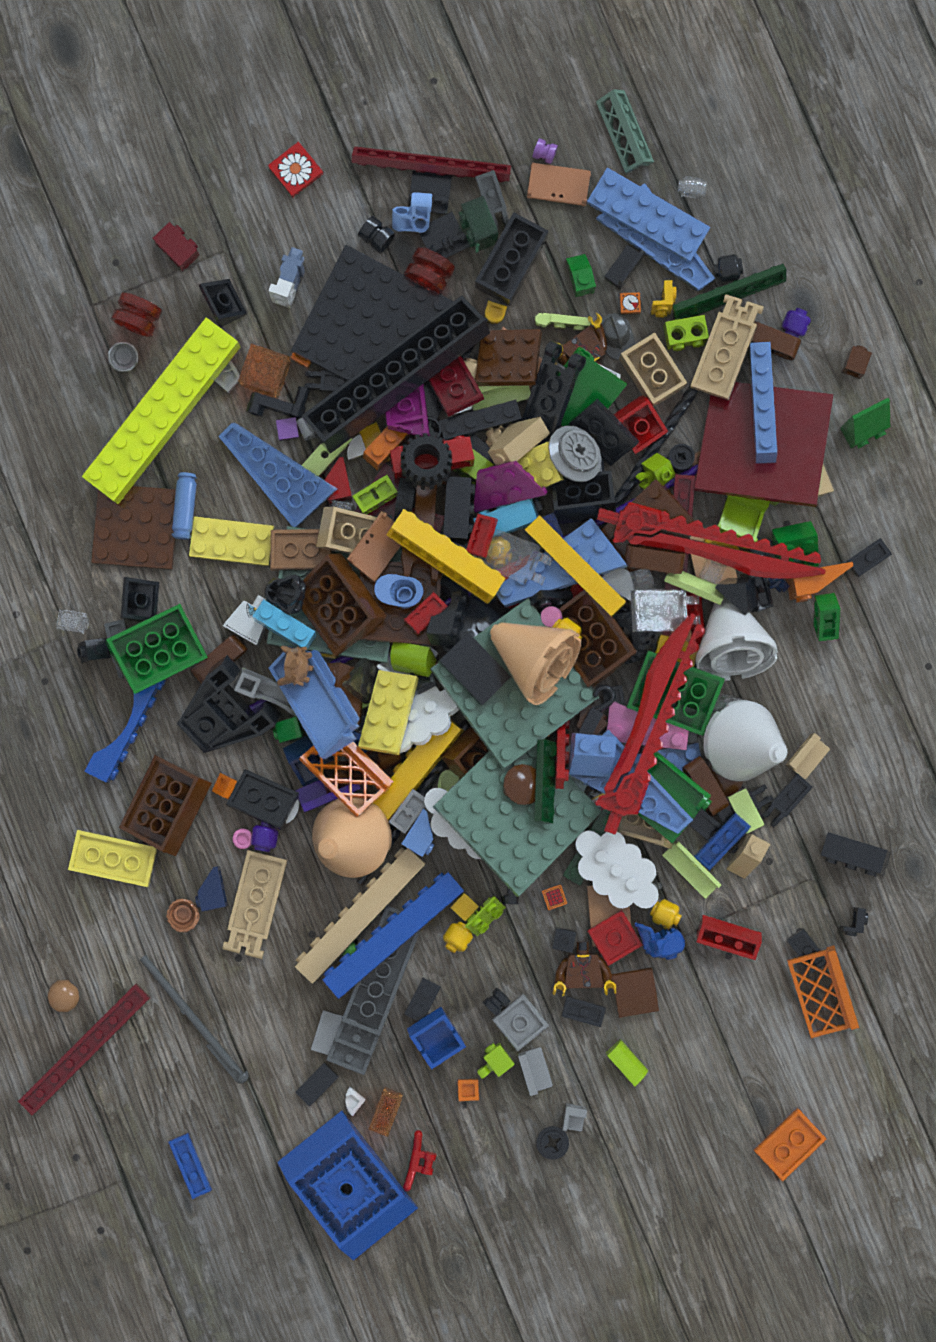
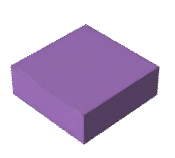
M296 417L276 420L279 441L299 438Z

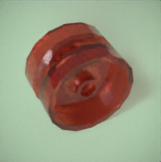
M416 248L412 256L414 263L408 264L404 275L428 290L443 294L447 286L445 279L452 277L455 266L436 252L426 248Z
M122 292L117 302L121 308L113 311L111 320L133 333L152 337L156 327L151 321L154 322L160 319L162 309L141 297Z

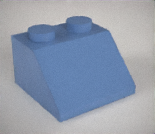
M571 733L569 774L610 777L615 759L617 737Z
M425 809L421 811L402 842V845L423 857L424 853L429 855L435 845L432 843L434 837L428 811Z

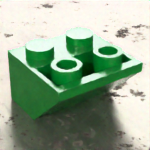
M811 521L772 529L773 546L784 543L788 551L800 547L804 550V555L813 552L818 553V534ZM775 554V558L781 557V555ZM789 557V561L819 567V563Z

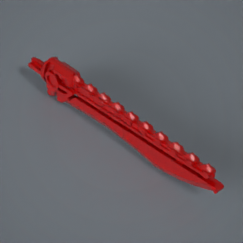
M628 502L619 513L602 508L598 512L597 520L616 525L615 537L613 538L614 543H623L625 540H628L630 544L693 554L732 567L747 575L763 578H802L824 575L826 573L821 567L789 561L790 557L812 563H820L821 555L817 552L804 555V550L800 547L788 551L784 543L771 546L770 541L766 538L754 542L753 536L749 533L741 537H737V532L733 529L721 533L717 525L714 524L703 528V523L699 520L688 524L686 523V518L682 515L670 519L666 511L661 512V510L633 502ZM663 529L712 541L722 542L762 552L781 555V557L775 558L771 556L761 555L757 553L702 542L659 532L651 537L638 534L634 535V533L652 535L658 532L659 530Z
M690 614L670 635L653 660L647 672L644 691L633 729L604 787L605 795H601L595 802L597 806H601L603 809L611 812L604 829L605 832L616 835L622 816L638 815L649 785L648 782L651 781V774L649 775L647 770L657 765V758L653 754L663 748V742L659 738L669 732V725L665 721L675 715V709L671 705L681 699V693L677 689L687 683V676L683 672L693 667V660L689 656L699 650V644L695 640L705 634V628L697 624L686 651H682L695 620L694 614ZM678 659H681V663L634 773L625 776L617 791L613 792L620 777L631 771Z

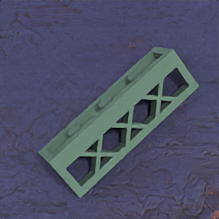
M613 89L597 100L596 103L625 173H630L639 166H649L654 160L625 90ZM609 99L612 103L611 112H608L604 106V103ZM614 117L618 118L620 122L618 130L614 129L612 125ZM621 135L627 139L625 148L621 147L620 144ZM629 153L633 154L636 161L631 166H629L627 161Z

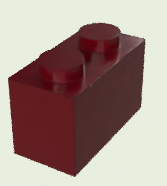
M169 222L152 239L183 272L200 256L197 251L199 247L191 238L187 240L183 236L185 232L177 224L173 226Z

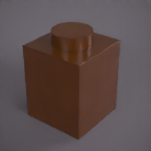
M860 345L853 346L848 352L841 373L861 379L865 374L872 352L867 351L866 347Z

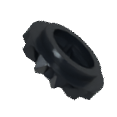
M555 1126L544 1128L538 1134L536 1141L537 1149L547 1159H559L566 1154L569 1148V1138L566 1132L562 1131V1128ZM548 1135L553 1139H558L556 1142L558 1150L555 1147L553 1148L552 1145L547 1146L549 1143Z

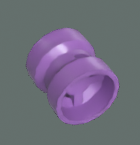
M539 138L532 157L535 159L542 158L546 163L551 164L558 145L553 143L546 144L545 140Z

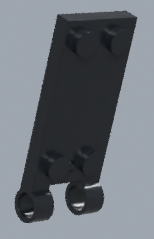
M550 341L545 347L544 356L537 373L536 385H533L521 420L541 417L550 434L538 443L539 445L549 442L553 433L560 428L578 374L586 364V358L577 353L572 354L569 358L567 368L556 363V359L562 353V346L554 341Z

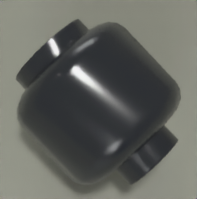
M736 254L720 256L717 260L718 264L714 265L715 277L719 276L722 282L739 280L740 275L743 274L742 259L738 258Z

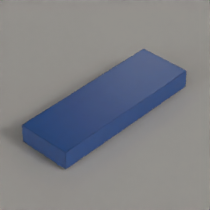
M735 812L694 857L710 871L751 828V825Z
M186 1133L170 1140L168 1143L191 1198L194 1199L210 1192L212 1188L189 1134Z

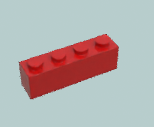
M456 436L452 440H444V444L448 443L449 450L452 452L451 470L474 466L475 459L470 436ZM403 446L390 450L394 480L406 478V476L403 477L401 469ZM422 454L414 460L415 464L422 469H431L438 464V460L430 454Z

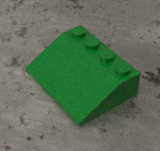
M180 604L105 641L113 659L134 694L208 658Z
M648 650L626 703L627 708L638 712L647 672L657 653ZM679 661L676 662L653 718L657 719L681 663ZM691 667L683 672L687 676V683L677 689L681 693V699L671 705L675 709V715L665 722L703 736L725 679Z

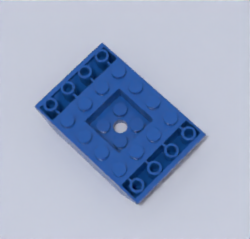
M343 1110L277 1162L289 1185L338 1248L352 1260H355L418 1209L417 1205L404 1191L403 1187ZM348 1183L352 1186L353 1190L350 1194H344L341 1191L343 1184Z

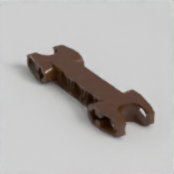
M447 480L446 482L442 481L441 486H446ZM418 485L415 492L414 514L419 520L430 524L434 529L437 485H434V489L429 490V487L421 490V486ZM402 546L401 564L403 576L410 577L412 568L415 565L422 564L430 570L431 582H437L439 571Z

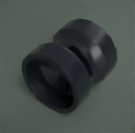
M496 987L492 992L493 996L486 998L483 1004L494 1015L498 1016L501 1013L502 1006H507L511 1000Z

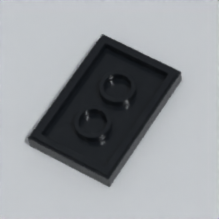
M598 399L593 401L569 423L570 426H576L585 430L594 438L600 449L601 458L609 466L613 465L639 442Z
M469 632L438 661L481 706L511 678Z
M244 769L226 805L281 830L299 797V793Z

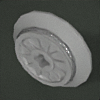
M564 426L557 429L550 437L548 446L550 459L555 468L564 477L575 482H586L593 479L600 471L602 462L600 449L594 438L585 430L576 426Z

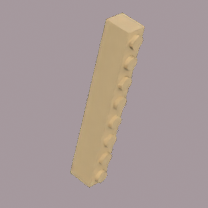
M402 847L394 855L396 860L392 864L388 862L380 870L383 874L378 879L374 877L366 885L369 889L364 894L359 892L352 900L355 904L350 909L345 907L338 915L340 917L339 921L336 924L331 922L324 929L326 934L321 939L317 937L310 944L312 949L307 954L303 952L296 959L298 964L295 968L312 984L426 864L409 848L405 850Z

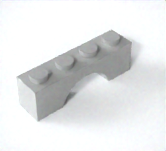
M244 667L241 668L234 683V691L251 698H260L272 702L296 716L275 680Z

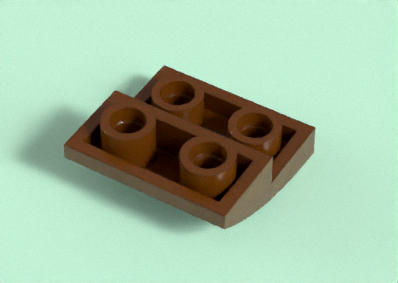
M652 967L612 974L613 982L616 985L615 998L619 1018L659 1011Z

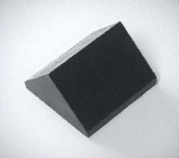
M230 279L198 285L220 328L247 314Z
M124 577L121 618L131 621H145L157 615L159 582Z
M755 577L727 578L715 587L745 615L757 606Z

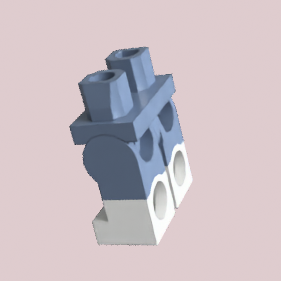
M291 247L289 255H283L280 266L281 275L277 285L271 284L269 288L270 298L273 303L291 309L300 284V277H303L305 274L303 265L305 258L302 256V250Z

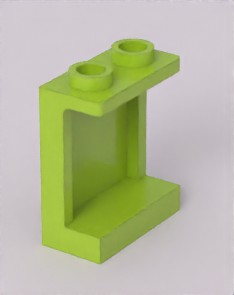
M727 495L717 525L720 528V532L723 533L733 529L737 532V537L749 533L753 536L754 542L758 541L757 535L770 501Z

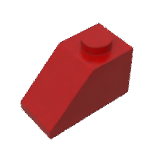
M339 457L325 478L326 482L338 489L327 499L329 504L352 499L345 461L343 457Z

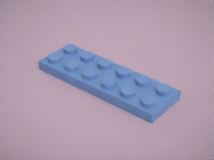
M609 168L605 170L587 200L588 205L688 263L691 262L710 230L708 225Z

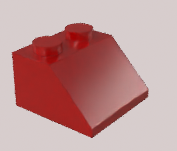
M643 395L613 414L639 440L638 444L631 449L634 454H637L668 432L649 399Z

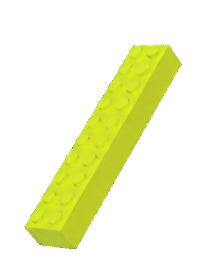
M206 317L82 477L116 504H119L241 348L239 342Z

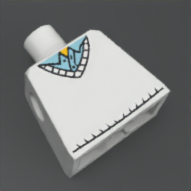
M258 595L252 605L243 601L223 626L259 646L266 628L254 621L252 616L265 598Z

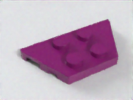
M424 384L386 412L388 429L411 435L419 434L420 437H423V433H428V436H430Z
M516 460L480 469L477 472L474 511L478 512L544 496L547 493V489L544 486L540 487L534 481V477L529 472H526Z

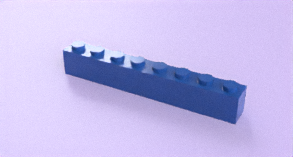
M449 872L445 875L443 873L439 874L433 880L434 885L430 888L425 886L417 893L420 897L414 902L410 899L402 906L404 910L399 915L396 912L386 920L388 924L385 927H377L371 933L372 938L367 942L365 939L355 946L357 950L352 955L347 953L339 960L341 964L337 968L332 966L323 974L325 976L323 979L324 983L338 999L464 892Z

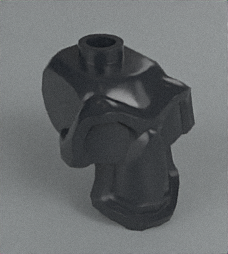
M290 575L284 579L273 578L264 589L265 600L272 605L278 606L284 613H298L302 610L306 585L298 575Z

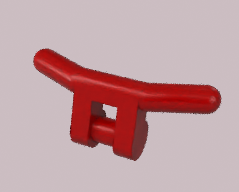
M420 1130L414 1133L412 1155L403 1189L406 1192L411 1190L416 1172L432 1175L434 1170L432 1164L436 1160L437 1154L421 1150L422 1132ZM420 1158L425 1159L424 1165H419Z

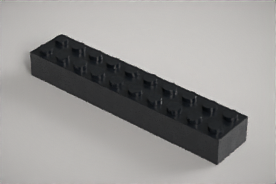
M461 295L304 413L302 418L305 424L331 454L490 334L486 319Z

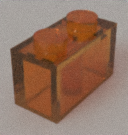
M387 1087L383 1088L368 1130L388 1137L403 1098L402 1093Z

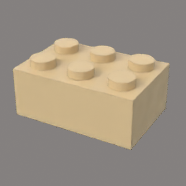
M656 333L651 334L622 352L619 360L640 393L649 399L653 407L684 389L687 384Z

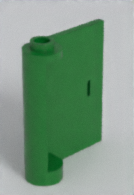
M578 347L574 353L585 357L586 364L578 374L561 422L563 426H570V421L596 399L608 409L627 385L626 382L594 361V357L582 347ZM568 361L564 365L566 368L568 367Z
M658 751L654 753V757L657 758V765L647 770L692 819L701 809L705 811L712 803L710 800L711 795ZM638 813V816L672 844L685 830L684 828L677 834Z

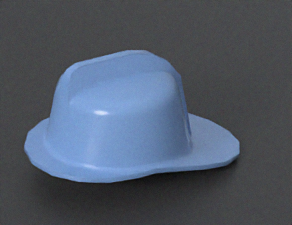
M387 574L377 580L374 592L381 602L405 609L412 607L421 600L423 587L415 578Z

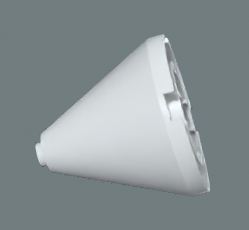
M724 597L721 605L716 603L713 605L695 660L697 669L722 677L725 681H730V676L741 674L742 679L766 671L776 662L778 650L775 641L750 612L745 615Z
M736 700L727 703V707L720 712L717 711L707 725L704 735L705 756L713 766L712 769L726 779L732 781L753 779L781 763L787 756L786 745L773 716L765 707L748 700Z

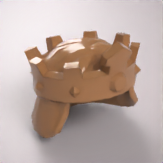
M284 645L281 646L282 651L286 654L284 662L285 676L280 678L277 684L283 686L292 683L294 686L296 684L304 686L303 682L309 683L310 678L307 677L308 671H313V666L308 664V659L312 658L311 652H305L307 647L290 648Z

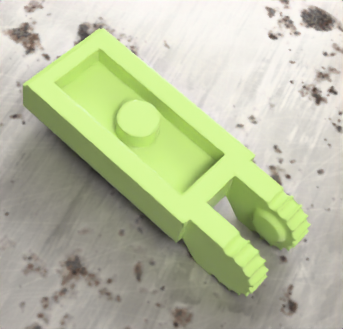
M539 313L535 316L534 320L537 326H542L543 328L551 324L556 329H566V326L574 327L573 330L583 331L590 326L587 317Z

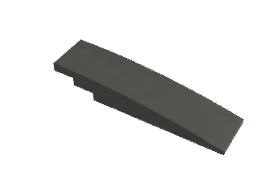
M386 905L379 926L381 928L385 927L388 924L386 920L395 912L399 915L402 911ZM420 930L355 985L326 1059L327 1061L365 1075ZM347 1018H350V1019H353V1020L362 1022V1024H359V1023H357V1022L351 1021V1020H349V1019H347Z

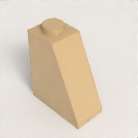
M541 417L508 425L489 449L488 453L495 465L518 461L550 433Z
M744 834L737 851L732 856L726 869L745 879L761 863L770 843L752 834Z

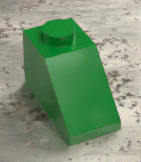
M586 255L566 258L575 297L594 293L596 284Z
M297 717L277 722L276 728H273L274 738L279 740V743L305 737L302 724Z

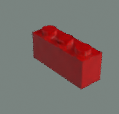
M702 915L697 930L696 942L756 960L762 943V933Z

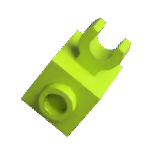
M659 453L654 454L641 463L645 473L640 472L636 475V479L639 481L644 479L639 484V487L642 489H646L656 479L665 485L675 478V472L670 460Z
M492 1043L484 1050L486 1053L483 1055V1058L487 1064L478 1069L477 1073L482 1079L491 1071H494L500 1077L514 1066L515 1063L500 1043L496 1045Z

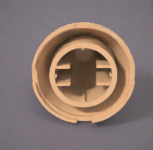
M501 622L495 624L490 631L494 646L526 700L534 705L544 703L557 691L558 688L555 687V684L561 677L566 679L578 657L581 647V639L578 638L580 635L571 629Z
M352 798V804L357 809H360L363 806V798ZM336 799L324 806L317 815L313 825L312 840L315 852L325 867L337 875L357 878L372 873L384 863L387 853L391 848L392 833L388 819L376 804H371L356 817L339 799Z

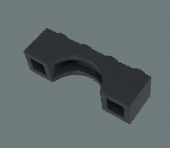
M512 400L443 419L439 423L442 438L446 441L452 440L456 436L467 437L480 431L498 428L499 426L506 428L509 424L520 422L522 418L517 400Z
M443 574L440 585L444 595L450 598L451 602L442 613L431 616L427 636L431 645L454 646L456 639L460 637V624L465 618L464 609L465 605L469 603V591Z

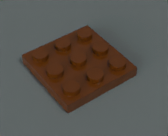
M489 330L490 334L480 341L475 378L477 385H536L541 330Z

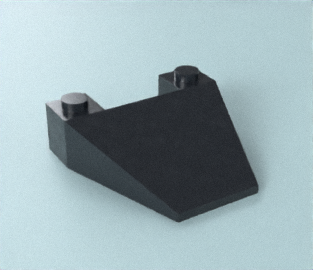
M228 655L212 666L177 723L203 753L261 736L276 725L281 715L269 701H265L252 711L250 706L234 691L230 683L236 679L241 669Z

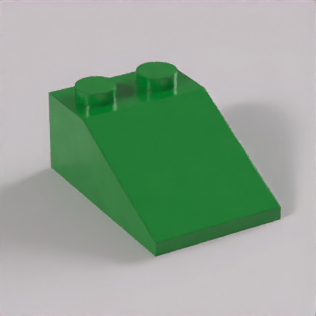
M889 398L853 415L840 427L851 449L856 446L860 449L869 444V439L875 437L877 440L886 435L885 431L890 428Z

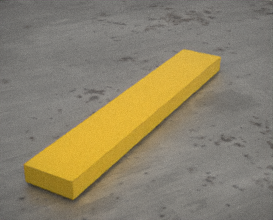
M540 515L525 529L611 617L626 603Z

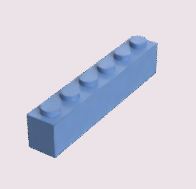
M750 343L749 358L756 463H776L777 440L771 343Z

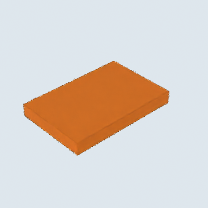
M797 1108L754 1149V1152L783 1182L827 1139Z

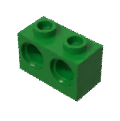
M835 593L815 595L813 627L818 641L839 639L841 608Z

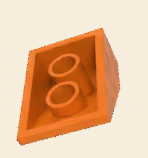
M853 562L821 567L826 571L824 575L786 579L790 586L788 588L790 600L796 599V603L812 599V595L853 566Z

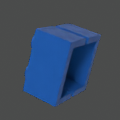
M439 1007L407 1028L411 1040L419 1052H421L431 1070L466 1047L462 1037L442 1007Z

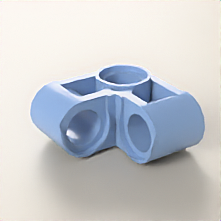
M414 192L412 193L410 207L399 206L392 209V228L399 232L422 233L427 231L430 222L432 194Z

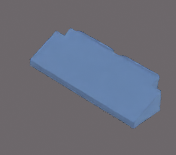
M313 650L311 652L312 658L308 659V664L313 666V671H308L307 677L310 678L309 683L303 682L304 686L298 684L294 686V684L290 683L279 687L320 757L326 759L356 740L352 731L359 727L357 724L359 716L343 690L334 686L336 679L320 652ZM285 652L269 667L276 682L285 676Z

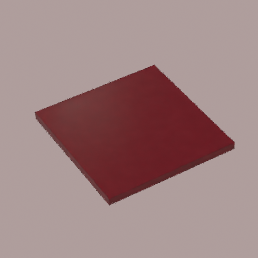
M736 382L729 400L710 395L694 491L816 507L834 394L773 387L777 440L776 463H756L751 384Z

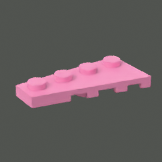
M615 701L609 706L607 730L609 729L620 742L627 743L638 712ZM656 718L652 719L642 745H646ZM665 722L669 725V732L659 738L663 742V747L687 750L689 731Z

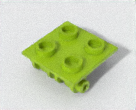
M494 895L483 903L484 907L480 906L481 910L479 912L475 911L477 914L473 913L467 919L468 922L465 927L476 936L485 933L489 928V924L494 919H498L506 908Z

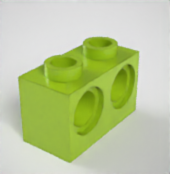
M705 315L667 321L663 326L667 350L681 351L686 346H693V348L702 347L709 339ZM698 329L701 332V336H694L691 330ZM678 332L682 339L675 340L671 334Z
M385 475L354 494L353 500L362 514L367 515L397 497L398 492L389 477Z

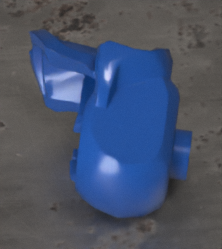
M635 922L634 926L637 927L645 954L651 955L653 958L669 960L678 957L677 954L684 950L685 939L679 930L670 928L654 933L651 927Z

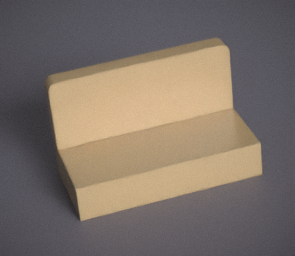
M815 733L810 734L786 764L804 779L810 775L830 750L828 746L820 741L821 738Z

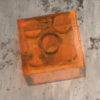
M251 343L238 382L242 387L279 398L291 359L287 355Z

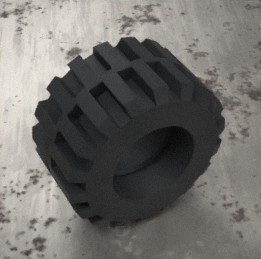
M423 433V437H420L419 434L415 435L414 440L410 438L407 441V445L404 444L403 452H401L403 477L406 476V481L408 483L412 482V486L415 488L418 485L421 486V490H425V487H429V490L434 489V485L439 487L442 485V481L446 482L452 467V452L449 450L448 443L444 444L443 438L436 439L435 434H432L430 437L428 433ZM422 454H430L438 460V464L431 469H422L415 464L414 460Z
M634 611L613 616L622 630L626 628L630 631L633 637L632 645L637 651L624 664L640 661L645 658L648 650L653 651L654 646L652 644L656 642V638H653V635L656 633L655 630L651 629L652 623L646 621L648 619L646 616H641V613H634Z

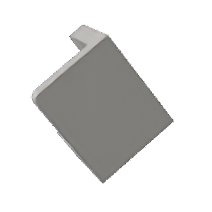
M566 1103L562 1131H567V1129L582 1131L587 1108Z

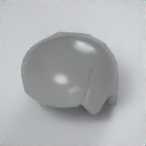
M117 342L108 351V362L118 372L131 371L138 363V351L130 343Z

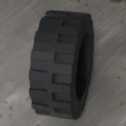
M400 478L394 522L403 509L409 512L413 510L416 488L412 486V482L408 483L406 478Z

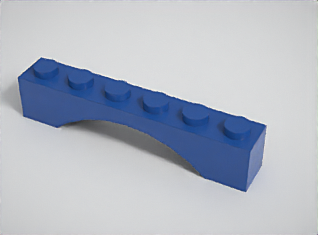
M166 680L134 694L132 713L123 732L113 743L93 754L84 772L106 783L115 780L119 773L117 768L120 762L123 763L129 752L126 750L130 744H134L138 736L136 731L139 726L142 727L147 719L145 714L148 708L154 706L157 699L155 695L158 690H162Z

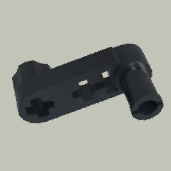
M298 386L294 403H288L252 392L246 412L257 417H263L265 409L300 419L306 411L305 404L310 390Z

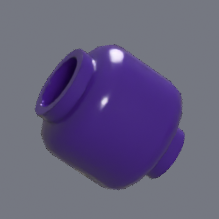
M796 308L795 311H787L781 325L784 332L797 338L805 336L811 323V319L806 316L807 311Z
M261 822V825L253 827L250 842L255 846V850L270 852L277 845L279 831L273 826Z

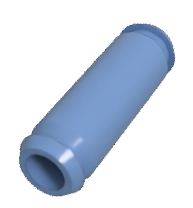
M181 472L178 474L177 477L179 479L176 482L172 523L174 533H172V536L175 539L189 540L193 527L197 485L195 479L197 477L192 473Z

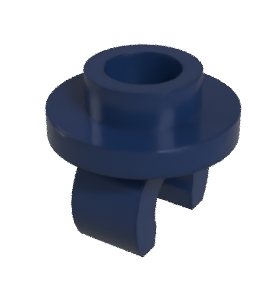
M768 579V587L770 589L775 588L778 592H785L790 587L783 579Z

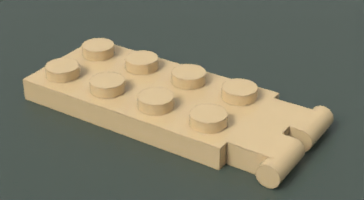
M725 295L723 300L726 303L723 313L719 312L692 380L691 388L729 400L757 328V324L754 323L758 313L762 314L764 306L747 301L745 307H741L742 299Z
M251 850L247 851L227 930H231L229 941H224L223 950L240 954L241 948L244 946L246 947L245 955L259 959L263 958L264 951H261L263 939H268L288 860Z

